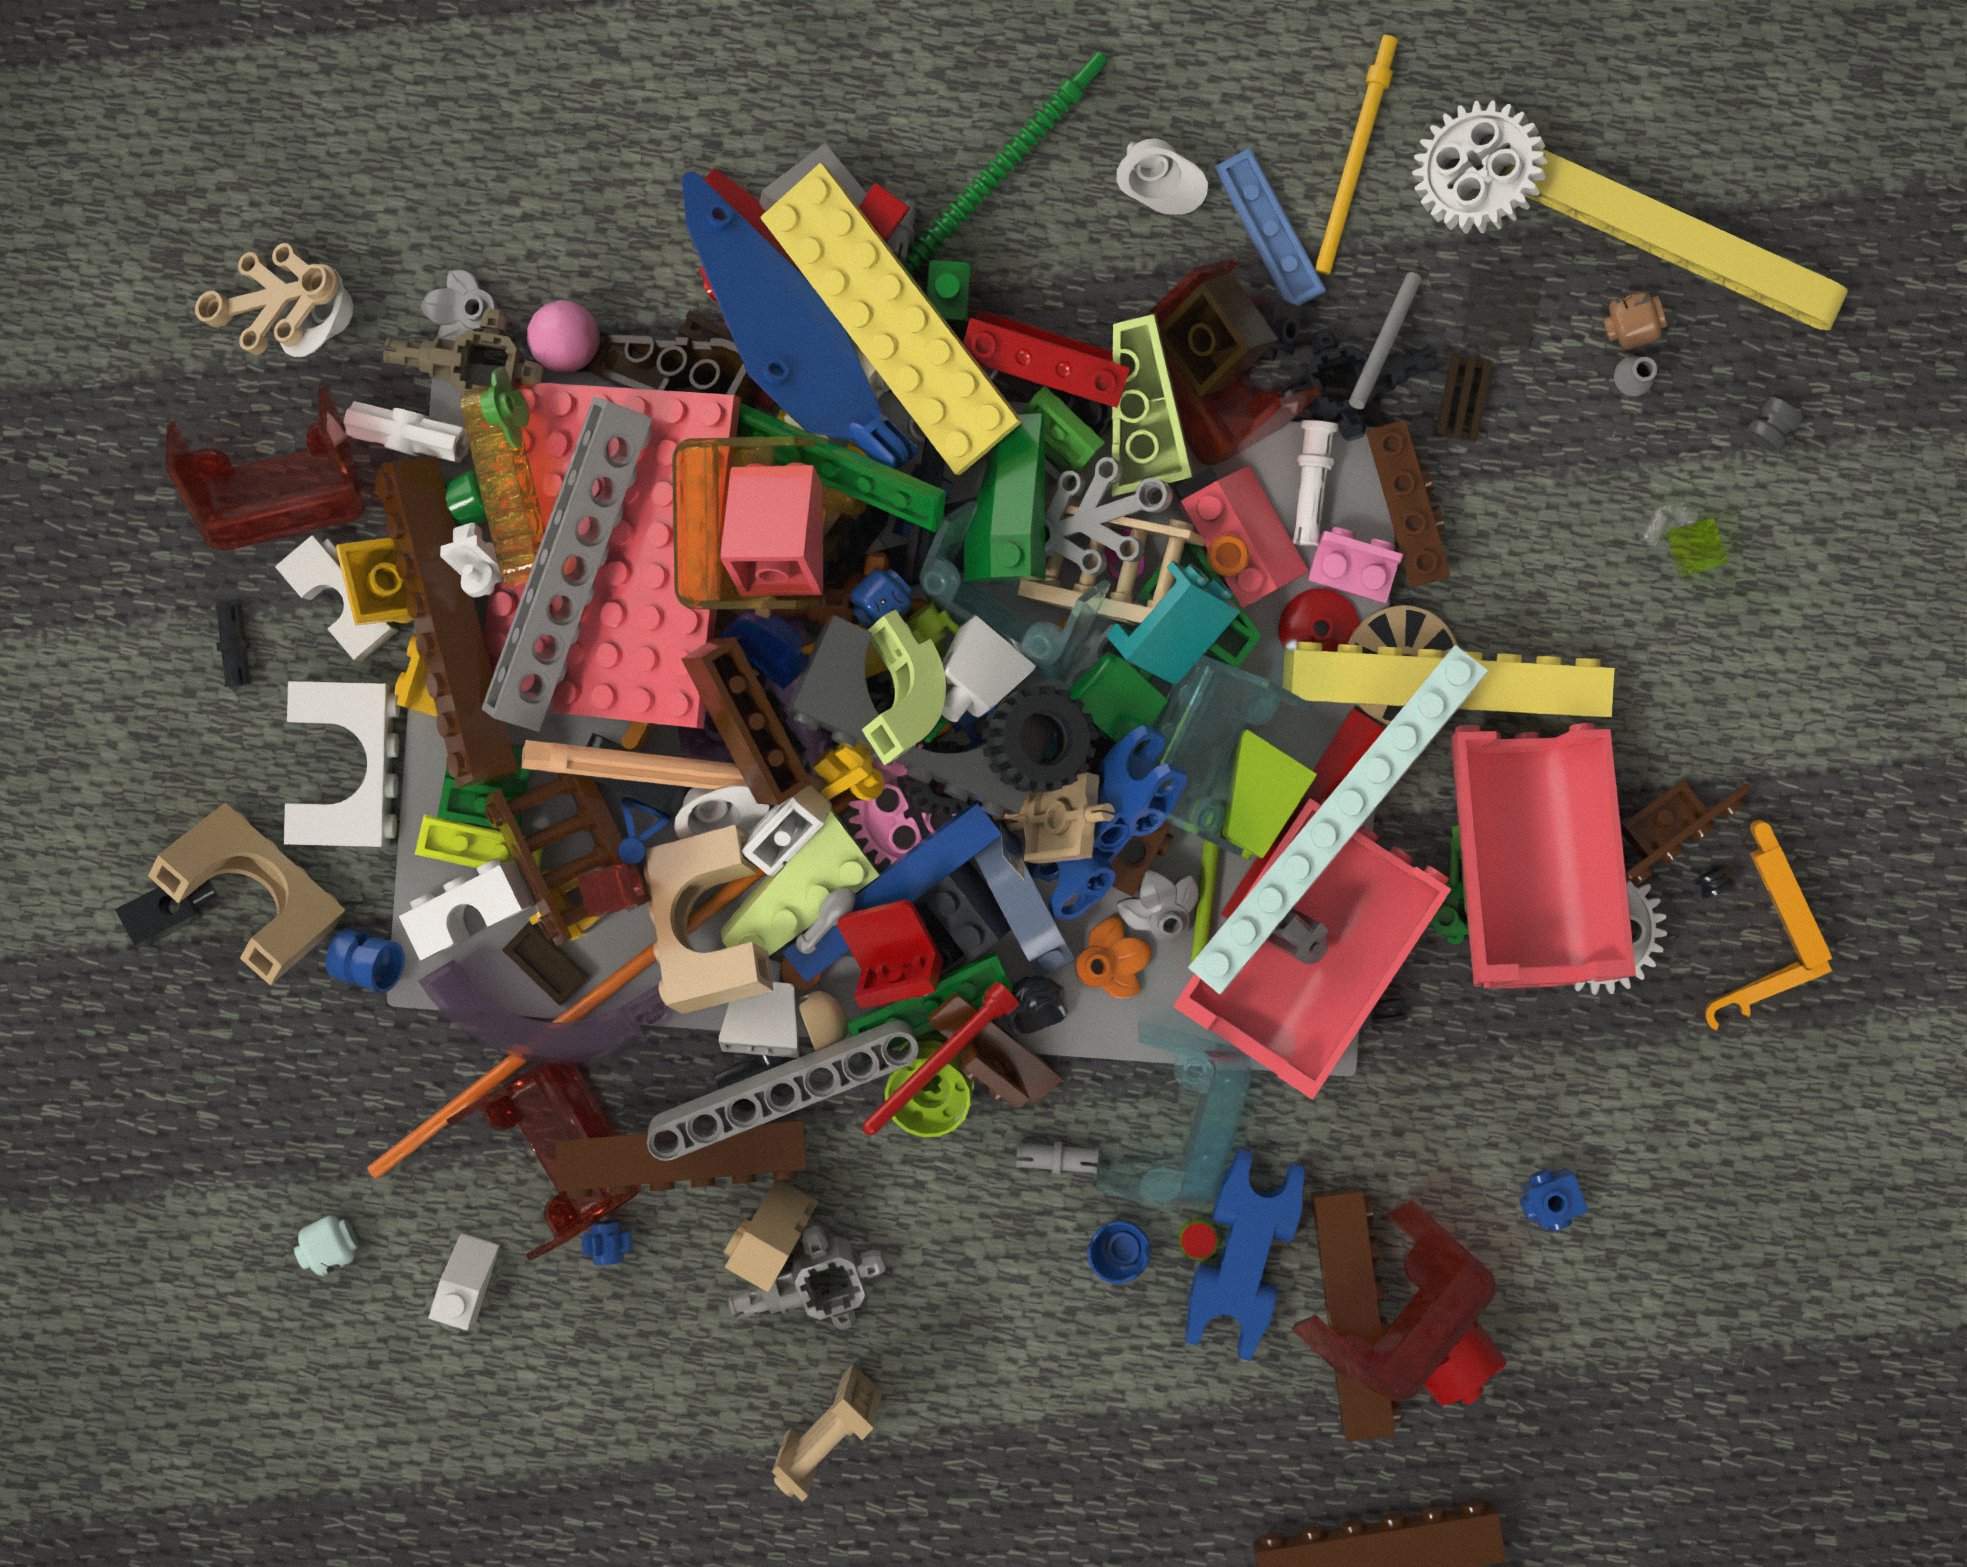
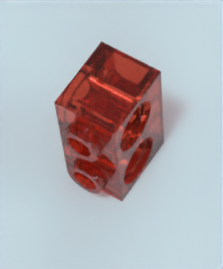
M626 863L576 877L586 912L590 919L637 906L639 904L636 896L644 894L637 869L629 871Z

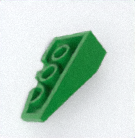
M1042 413L1018 414L1023 422L992 448L964 539V582L1046 580L1044 414Z

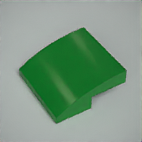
M511 743L518 772L500 781L456 788L455 780L449 774L446 766L437 818L492 827L484 809L488 805L485 798L499 788L506 801L526 792L530 769L522 768V750L524 746ZM523 812L514 815L519 828Z

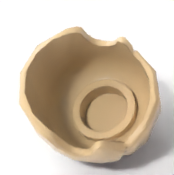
M814 991L800 997V1002H804L799 1005V1009L815 1051L845 1040L848 1034V1018L843 1005L836 998L824 991Z

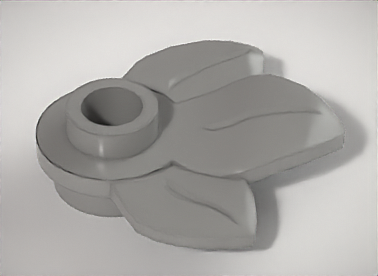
M464 270L449 271L446 283L447 288L431 291L421 302V309L426 317L440 324L437 338L456 341V338L467 330H482L480 325L483 313L487 308L497 309V305L491 294L480 289L477 278L473 274ZM479 303L478 312L472 315L473 307Z
M1147 869L1140 887V898L1121 899L1117 902L1118 909L1123 920L1133 929L1151 930L1153 935L1160 940L1174 941L1182 937L1189 928L1190 918L1188 914L1198 902V886L1192 875L1184 876L1173 884L1165 875L1152 869ZM1173 918L1177 920L1170 927L1163 926L1167 919Z

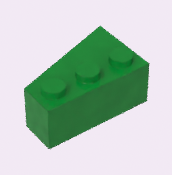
M1185 543L1180 565L1187 568L1189 564H1192L1203 572L1210 582L1214 578L1222 582L1220 577L1209 567L1207 558L1198 545ZM1162 563L1135 598L1144 607H1147L1148 600L1153 601ZM1232 595L1230 600L1241 612L1205 653L1221 665L1236 671L1262 636Z

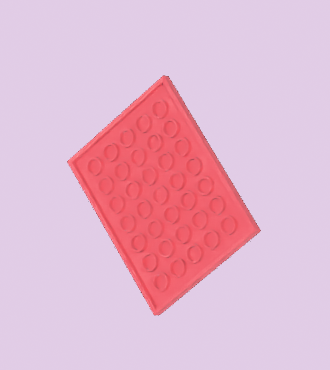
M516 381L515 390L520 391L526 398L530 419L527 426L520 428L523 442L522 448H513L507 439L505 443L501 489L504 499L501 501V511L497 515L494 543H497L504 550V561L516 571V582H498L494 584V591L488 595L484 642L493 675L593 396L652 417L650 424L652 434L649 443L644 449H641L636 463L638 471L635 482L630 488H627L622 501L623 515L621 521L612 529L609 537L608 557L596 573L594 596L591 602L583 609L580 618L581 630L579 637L573 645H570L565 659L567 662L565 676L560 683L556 684L552 695V712L704 729L706 706L681 658L714 639L722 570L720 553L730 471L734 463L741 398L726 394L554 383L522 385L521 381ZM617 438L612 439L607 445L606 452L608 457H612L618 451L619 442ZM603 477L597 479L593 484L592 493L594 497L601 494L604 490L605 481ZM589 517L584 518L579 523V536L588 532L591 525ZM575 556L565 562V575L570 574L575 569L577 564ZM557 596L551 601L549 607L550 614L557 612L561 608L563 603L562 596ZM548 635L538 639L535 645L536 653L543 651L547 647ZM534 674L524 678L521 684L522 691H526L533 686L535 681Z

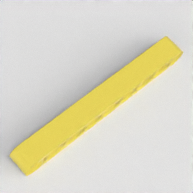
M1544 149L1540 151L1544 152L1548 159V163L1539 166L1545 173L1546 179L1533 182L1540 191L1539 195L1527 194L1526 197L1695 274H1699L1770 308L1773 307V309L1803 323L1810 324L1814 328L1831 330L1848 293L1847 288L1551 152ZM1508 165L1502 176L1510 174L1516 165Z

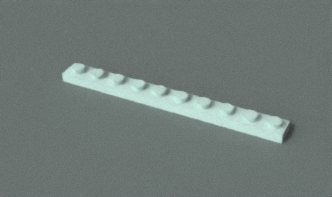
M1453 646L1188 968L1217 993L1223 994L1488 674V670L1458 646Z

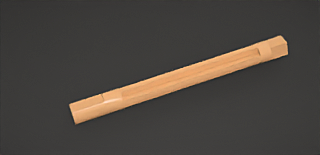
M530 740L525 741L522 750V768L712 790L731 785H747L737 765L734 763ZM806 772L812 783L810 785L820 793L826 781L821 776H813L811 772Z

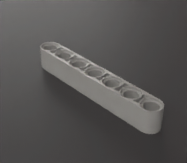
M890 1021L659 1113L649 1123L647 1136L648 1150L658 1160H673L904 1068L913 1063L918 1054L915 1031L905 1021ZM895 1037H905L909 1040V1044L903 1050L895 1051L888 1047L890 1040ZM858 1052L866 1053L871 1057L868 1063L863 1066H855L849 1062V1059ZM817 1068H827L832 1072L829 1079L821 1082L815 1081L810 1076ZM780 1083L789 1084L794 1089L791 1094L784 1097L776 1096L771 1091L774 1086ZM739 1099H749L755 1106L750 1111L739 1112L733 1107V1104ZM707 1114L714 1117L716 1122L712 1126L705 1128L698 1126L694 1120L699 1115ZM662 1130H670L677 1135V1138L672 1142L664 1143L659 1141L655 1135Z

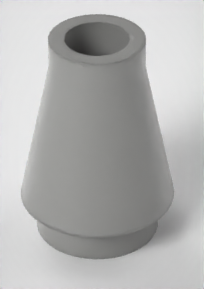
M1630 356L1623 359L1616 366L1614 372V381L1617 388L1628 396L1635 397L1645 394L1654 383L1657 365L1649 357ZM1637 366L1640 368V372L1644 373L1645 377H1641L1637 373Z

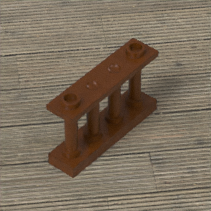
M558 773V778L507 801L500 788L485 798L488 804L484 807L486 816L493 828L499 827L541 914V917L538 918L540 928L548 940L553 939L556 946L572 938L567 928L568 926L617 903L621 906L625 905L628 912L652 900L636 865L627 864L620 858L618 848L623 838L594 780L584 775ZM563 793L572 795L578 807L576 815L528 837H523L514 815ZM582 829L585 832H590L596 844L593 847V852L546 874H541L532 852ZM600 866L603 869H608L614 882L611 884V889L562 912L559 911L549 891L550 889Z

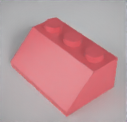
M1250 465L1213 482L1180 501L1178 507L1187 523L1194 525L1192 531L1205 538L1204 546H1201L1206 557L1209 546L1219 536L1226 534L1235 535L1246 543L1249 549V561L1245 569L1233 577L1219 576L1222 582L1233 592V596L1242 609L1309 572Z

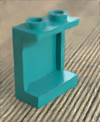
M1171 561L1167 568L1176 578V583L1137 629L1132 631L1116 623L1106 636L1127 661L1177 685L1241 611L1230 600L1233 592L1220 580L1214 578L1210 582L1206 575L1194 565L1189 564L1185 568Z

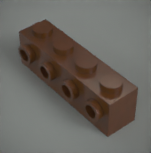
M736 637L714 638L681 658L757 804L780 805L812 784Z

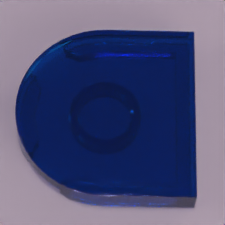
M754 609L742 611L726 626L719 637H736L746 654L747 660L784 690L801 675L809 664V655L804 654L800 647L803 642L802 638L790 625L775 615H770L767 619L755 615L756 610Z

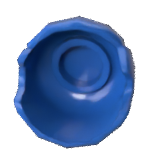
M1121 1219L1104 1224L1096 1231L1087 1246V1256L1091 1270L1101 1280L1113 1284L1127 1283L1136 1279L1145 1271L1151 1258L1152 1250L1148 1235L1136 1223Z

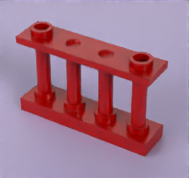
M981 309L978 310L976 319L970 318L963 344L979 365L1118 408L1130 370L1128 366L1113 362L1112 350Z

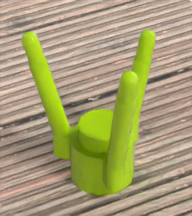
M933 603L916 611L906 620L917 643L921 644L931 638L942 660L948 652L941 642V639L948 634L945 627L955 636L960 629L946 609L938 612Z

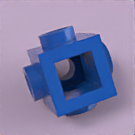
M1552 1168L1540 1170L1529 1176L1530 1182L1521 1185L1525 1195L1519 1198L1523 1213L1528 1221L1534 1220L1542 1229L1547 1227L1549 1231L1563 1229L1573 1223L1571 1218L1589 1212L1575 1174L1567 1168L1553 1172ZM1554 1196L1553 1200L1548 1203L1549 1199Z

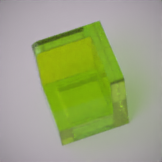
M1713 516L1667 531L1666 536L1680 578L1728 563Z

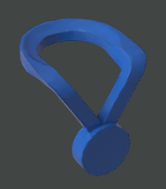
M622 797L620 806L623 809L629 837L621 841L618 851L620 858L624 862L636 864L645 856L646 850L643 842L669 823L671 818L669 814L634 798ZM630 807L648 812L659 819L636 837Z

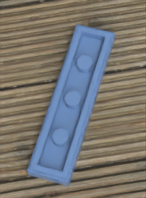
M1251 147L1216 165L1214 170L1282 299L1300 306L1325 293L1326 289Z

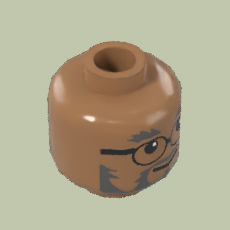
M1644 290L1611 301L1609 305L1610 316L1603 318L1609 341L1618 339L1620 346L1625 350H1631L1659 340L1662 334L1661 329L1667 327L1659 297H1651Z

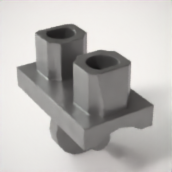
M1292 909L1267 941L1303 963L1314 964L1319 962L1327 952L1328 941L1325 935L1329 929L1313 918Z

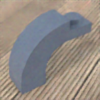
M1001 836L974 855L995 899L1035 973L1045 976L1075 960L1024 861L1025 881L1003 857Z

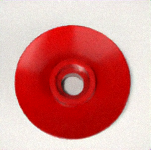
M1327 589L1307 590L1294 597L1284 608L1278 625L1279 639L1284 651L1297 650L1298 642L1322 643V651L1337 652L1338 644L1348 645L1353 632L1360 625V622L1352 604L1339 593ZM1317 621H1323L1327 624L1328 632L1325 636L1315 634L1313 627Z

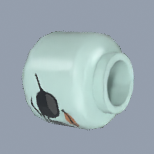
M329 1215L300 1230L298 1235L299 1246L294 1248V1253L304 1270L310 1267L317 1275L324 1276L350 1264L354 1259V1250L359 1248V1244L351 1225L346 1219L340 1221L337 1217Z

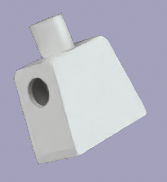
M975 615L958 630L942 661L947 694L941 714L953 722H957L966 710L979 718L1035 669L1036 665Z
M769 960L774 991L729 1002L719 1035V1044L723 1052L799 1058L796 991L793 984L779 982L781 973L780 962Z

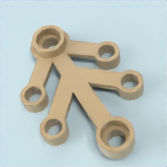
M282 243L274 249L272 260L275 265L285 271H292L299 278L296 282L286 284L267 268L266 261L253 252H248L240 258L238 270L249 279L259 282L266 289L229 299L215 291H207L198 298L195 305V314L204 323L212 327L227 325L234 315L264 308L253 324L245 329L239 338V344L242 349L253 355H259L268 346L266 333L290 301L299 299L287 318L280 320L274 328L276 340L292 347L297 345L302 339L303 330L300 325L314 306L327 303L336 294L339 286V277L333 268L326 264L308 265L301 259V254L297 249L287 243ZM289 253L288 259L284 261L285 256ZM255 262L254 267L250 270L251 265ZM291 328L289 335L286 337V332ZM256 337L255 343L251 345L252 340Z

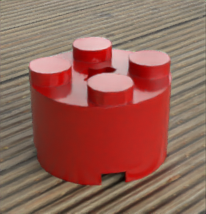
M1459 1311L1444 1317L1448 1324L1438 1331L1433 1325L1426 1329L1414 1341L1407 1352V1358L1410 1360V1362H1406L1434 1400L1442 1406L1462 1400L1464 1404L1474 1402L1484 1392L1482 1385L1492 1375L1501 1371L1507 1363L1499 1348L1471 1313Z

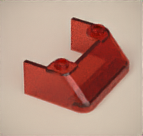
M1235 258L1193 268L1146 315L1156 313L1158 325L1160 326L1202 282L1228 275L1238 265ZM1164 346L1185 440L1196 458L1205 465H1215L1224 462L1278 431L1321 394L1318 387H1314L1285 397L1276 391L1267 390L1252 398L1240 378H1238L1228 388L1199 397Z
M326 386L318 388L319 421L312 424L307 430L306 442L309 450L233 467L228 456L220 450L204 448L190 452L175 422L167 424L165 469L208 546L217 550H232L350 522L360 516L362 512V494L349 438L346 435V428Z
M562 1055L549 1058L446 1119L451 1127L479 1110L487 1124L495 1130L507 1131L519 1125L557 1191L555 1141L617 1136L576 1065L569 1058ZM641 1184L633 1185L634 1193L609 1195L608 1187L592 1189V1197L567 1199V1191H558L559 1194L551 1198L544 1207V1219L553 1236L525 1254L528 1260L532 1261L565 1244L634 1198L639 1193Z
M1412 1199L1390 1209L1386 1216L1415 1242L1405 1256L1404 1270L1407 1277L1420 1290L1373 1348L1357 1335L1349 1334L1339 1337L1317 1315L1296 1322L1291 1328L1339 1374L1392 1401L1406 1400L1417 1394L1490 1303L1496 1292V1282L1492 1273Z

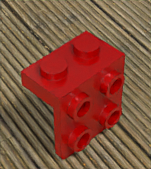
M901 900L846 913L839 918L837 926L861 968V974L854 995L860 1009L877 1005L885 1006L891 1002L913 997L920 998L936 992L943 958L913 902Z

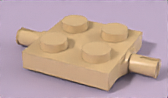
M1088 772L1078 774L1076 782L1055 791L1032 793L1030 791V800L1026 813L1007 819V821L1013 822L1007 824L1010 832L1024 831L1026 839L1024 861L1040 864L1092 858L1095 823L1111 821L1114 815L1108 813H1115L1114 807L1110 803L1097 805L1098 775Z

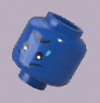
M875 569L852 590L851 600L856 607L851 613L867 630L884 615L895 609L902 618L912 607L909 596L913 591L892 569H889L887 572Z

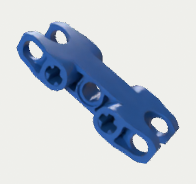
M1142 725L1132 730L1124 739L1110 749L1098 765L1097 775L1102 785L1098 789L1097 805L1110 803L1114 807L1115 813H1108L1114 815L1111 821L1095 823L1092 858L1053 862L1046 867H1041L1043 863H1028V871L1032 878L1042 879L1047 882L1059 878L1058 886L1049 899V910L1053 917L1069 921L1073 920L1101 900L1116 878L1110 863L1133 835L1145 836L1153 833L1172 813L1179 797L1186 788L1188 775L1183 767H1176L1168 763L1154 768L1155 761L1165 745V737L1159 729ZM1150 739V742L1136 754L1134 753L1135 747L1140 742ZM1174 778V781L1165 788L1159 787L1164 781ZM1079 894L1078 899L1073 904L1063 906L1070 898Z
M1239 1146L1227 1174L1221 1181L1212 1213V1221L1229 1225L1224 1243L1228 1246L1223 1247L1217 1268L1200 1263L1196 1268L1188 1295V1319L1184 1338L1186 1343L1198 1345L1208 1321L1218 1315H1230L1241 1324L1237 1354H1239V1358L1250 1361L1261 1337L1269 1327L1277 1298L1278 1286L1261 1281L1273 1238L1291 1243L1295 1236L1303 1209L1302 1192L1306 1168L1302 1164L1292 1162L1288 1167L1282 1186L1276 1191L1262 1193L1253 1189L1249 1183V1171L1253 1152L1250 1149Z

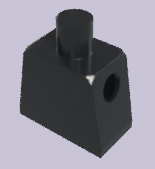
M208 879L180 902L177 912L170 914L168 904L173 898L161 887H158L116 908L115 911L134 946L147 948L203 917L199 906L217 898L218 893L211 880Z

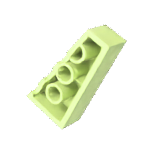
M1156 313L1113 324V362L1128 366L1130 370L1118 408L1112 407V458L1118 460L1123 466L1121 479L1112 484V497L1136 491L1140 482L1147 478H1156L1166 483L1192 478L1193 469Z
M832 807L827 814L828 817L825 824L788 862H785L784 866L773 877L767 875L720 929L722 942L727 948L754 942L767 950L770 956L809 928L819 918L820 905L830 893L847 887L852 889L855 894L880 876L873 861L867 853L862 851L861 845L854 839L852 833Z

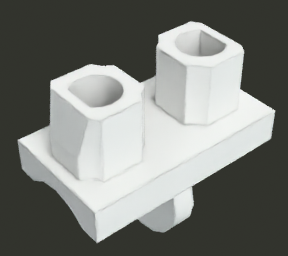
M468 523L454 528L453 543L441 546L440 557L462 576L461 588L471 597L475 598L491 594L495 588L494 584L498 582H516V571L504 561V550L497 543H485L482 540V529L475 523Z

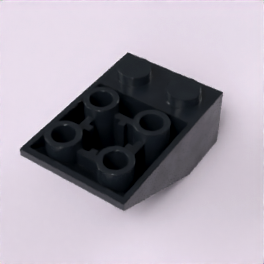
M969 861L956 868L913 901L943 958L939 978L967 965L1012 930L991 889Z

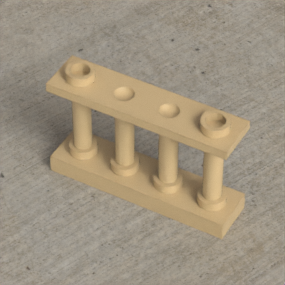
M1071 499L1062 520L1074 516L1081 502ZM1045 500V510H1046V511H1047V509H1048V507H1049L1051 501H1046V500ZM1122 517L1102 524L1109 529L1112 527L1131 531L1130 536L1141 540L1144 546L1147 535L1169 539L1153 601L1148 600L1147 607L1135 605V598L1131 597L1141 559L1137 562L1123 561L1116 591L1111 592L1108 599L1097 596L1098 590L1095 589L1098 575L1086 574L1083 571L1081 572L1079 584H1074L1073 590L1060 588L1061 581H1058L1064 556L1055 552L1047 556L1045 562L1046 580H1037L1036 582L1021 581L1017 595L1032 602L1139 626L1174 586L1176 578L1168 570L1167 566L1171 561L1180 564L1185 543L1204 546L1205 538L1192 531L1194 525L1169 519L1168 526L1128 517ZM1090 538L1088 549L1104 553L1105 545ZM1133 542L1128 543L1126 555L1130 557L1135 552ZM1092 555L1088 560V566L1091 570L1097 566L1098 559L1095 555Z
M854 1364L842 1375L833 1405L802 1437L792 1427L785 1434L772 1473L776 1476L774 1478L776 1485L789 1497L795 1494L802 1502L808 1497L818 1463L846 1435L852 1436L855 1433L863 1440L874 1429L882 1391Z

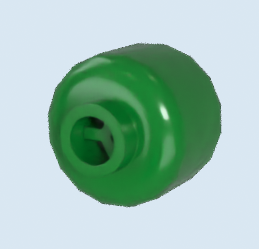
M472 469L444 485L447 506L451 511L454 524L462 526L468 523H475L477 526H480L497 516L501 511V501L504 499V494L497 479L488 472L483 473L482 471Z

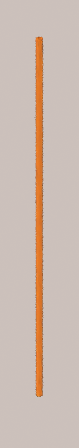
M1102 590L1097 593L1099 597L1108 598ZM1074 611L1021 654L1034 664L1094 616ZM948 722L930 743H925L924 738L918 743L923 744V746L934 743L952 728ZM849 788L831 802V807L838 816H841L851 808L847 802L859 798L852 794ZM756 866L757 874L730 881L689 914L687 934H691L766 875V873ZM654 942L367 1167L369 1173L375 1179H379L657 960L654 954Z

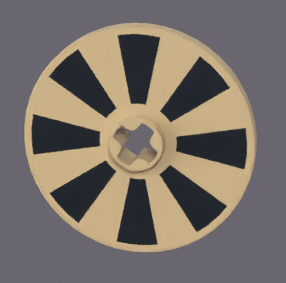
M1407 605L1387 607L1371 614L1355 629L1348 642V645L1363 646V654H1377L1378 647L1403 648L1402 656L1417 657L1418 649L1443 650L1442 658L1448 654L1454 645L1458 646L1452 632L1441 619L1427 610ZM1356 704L1371 719L1387 726L1404 707Z

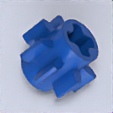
M618 1219L590 1223L591 1232L584 1233V1236H581L583 1256L593 1255L594 1265H612L624 1262L623 1252H630V1249H633L631 1229L621 1230V1220Z

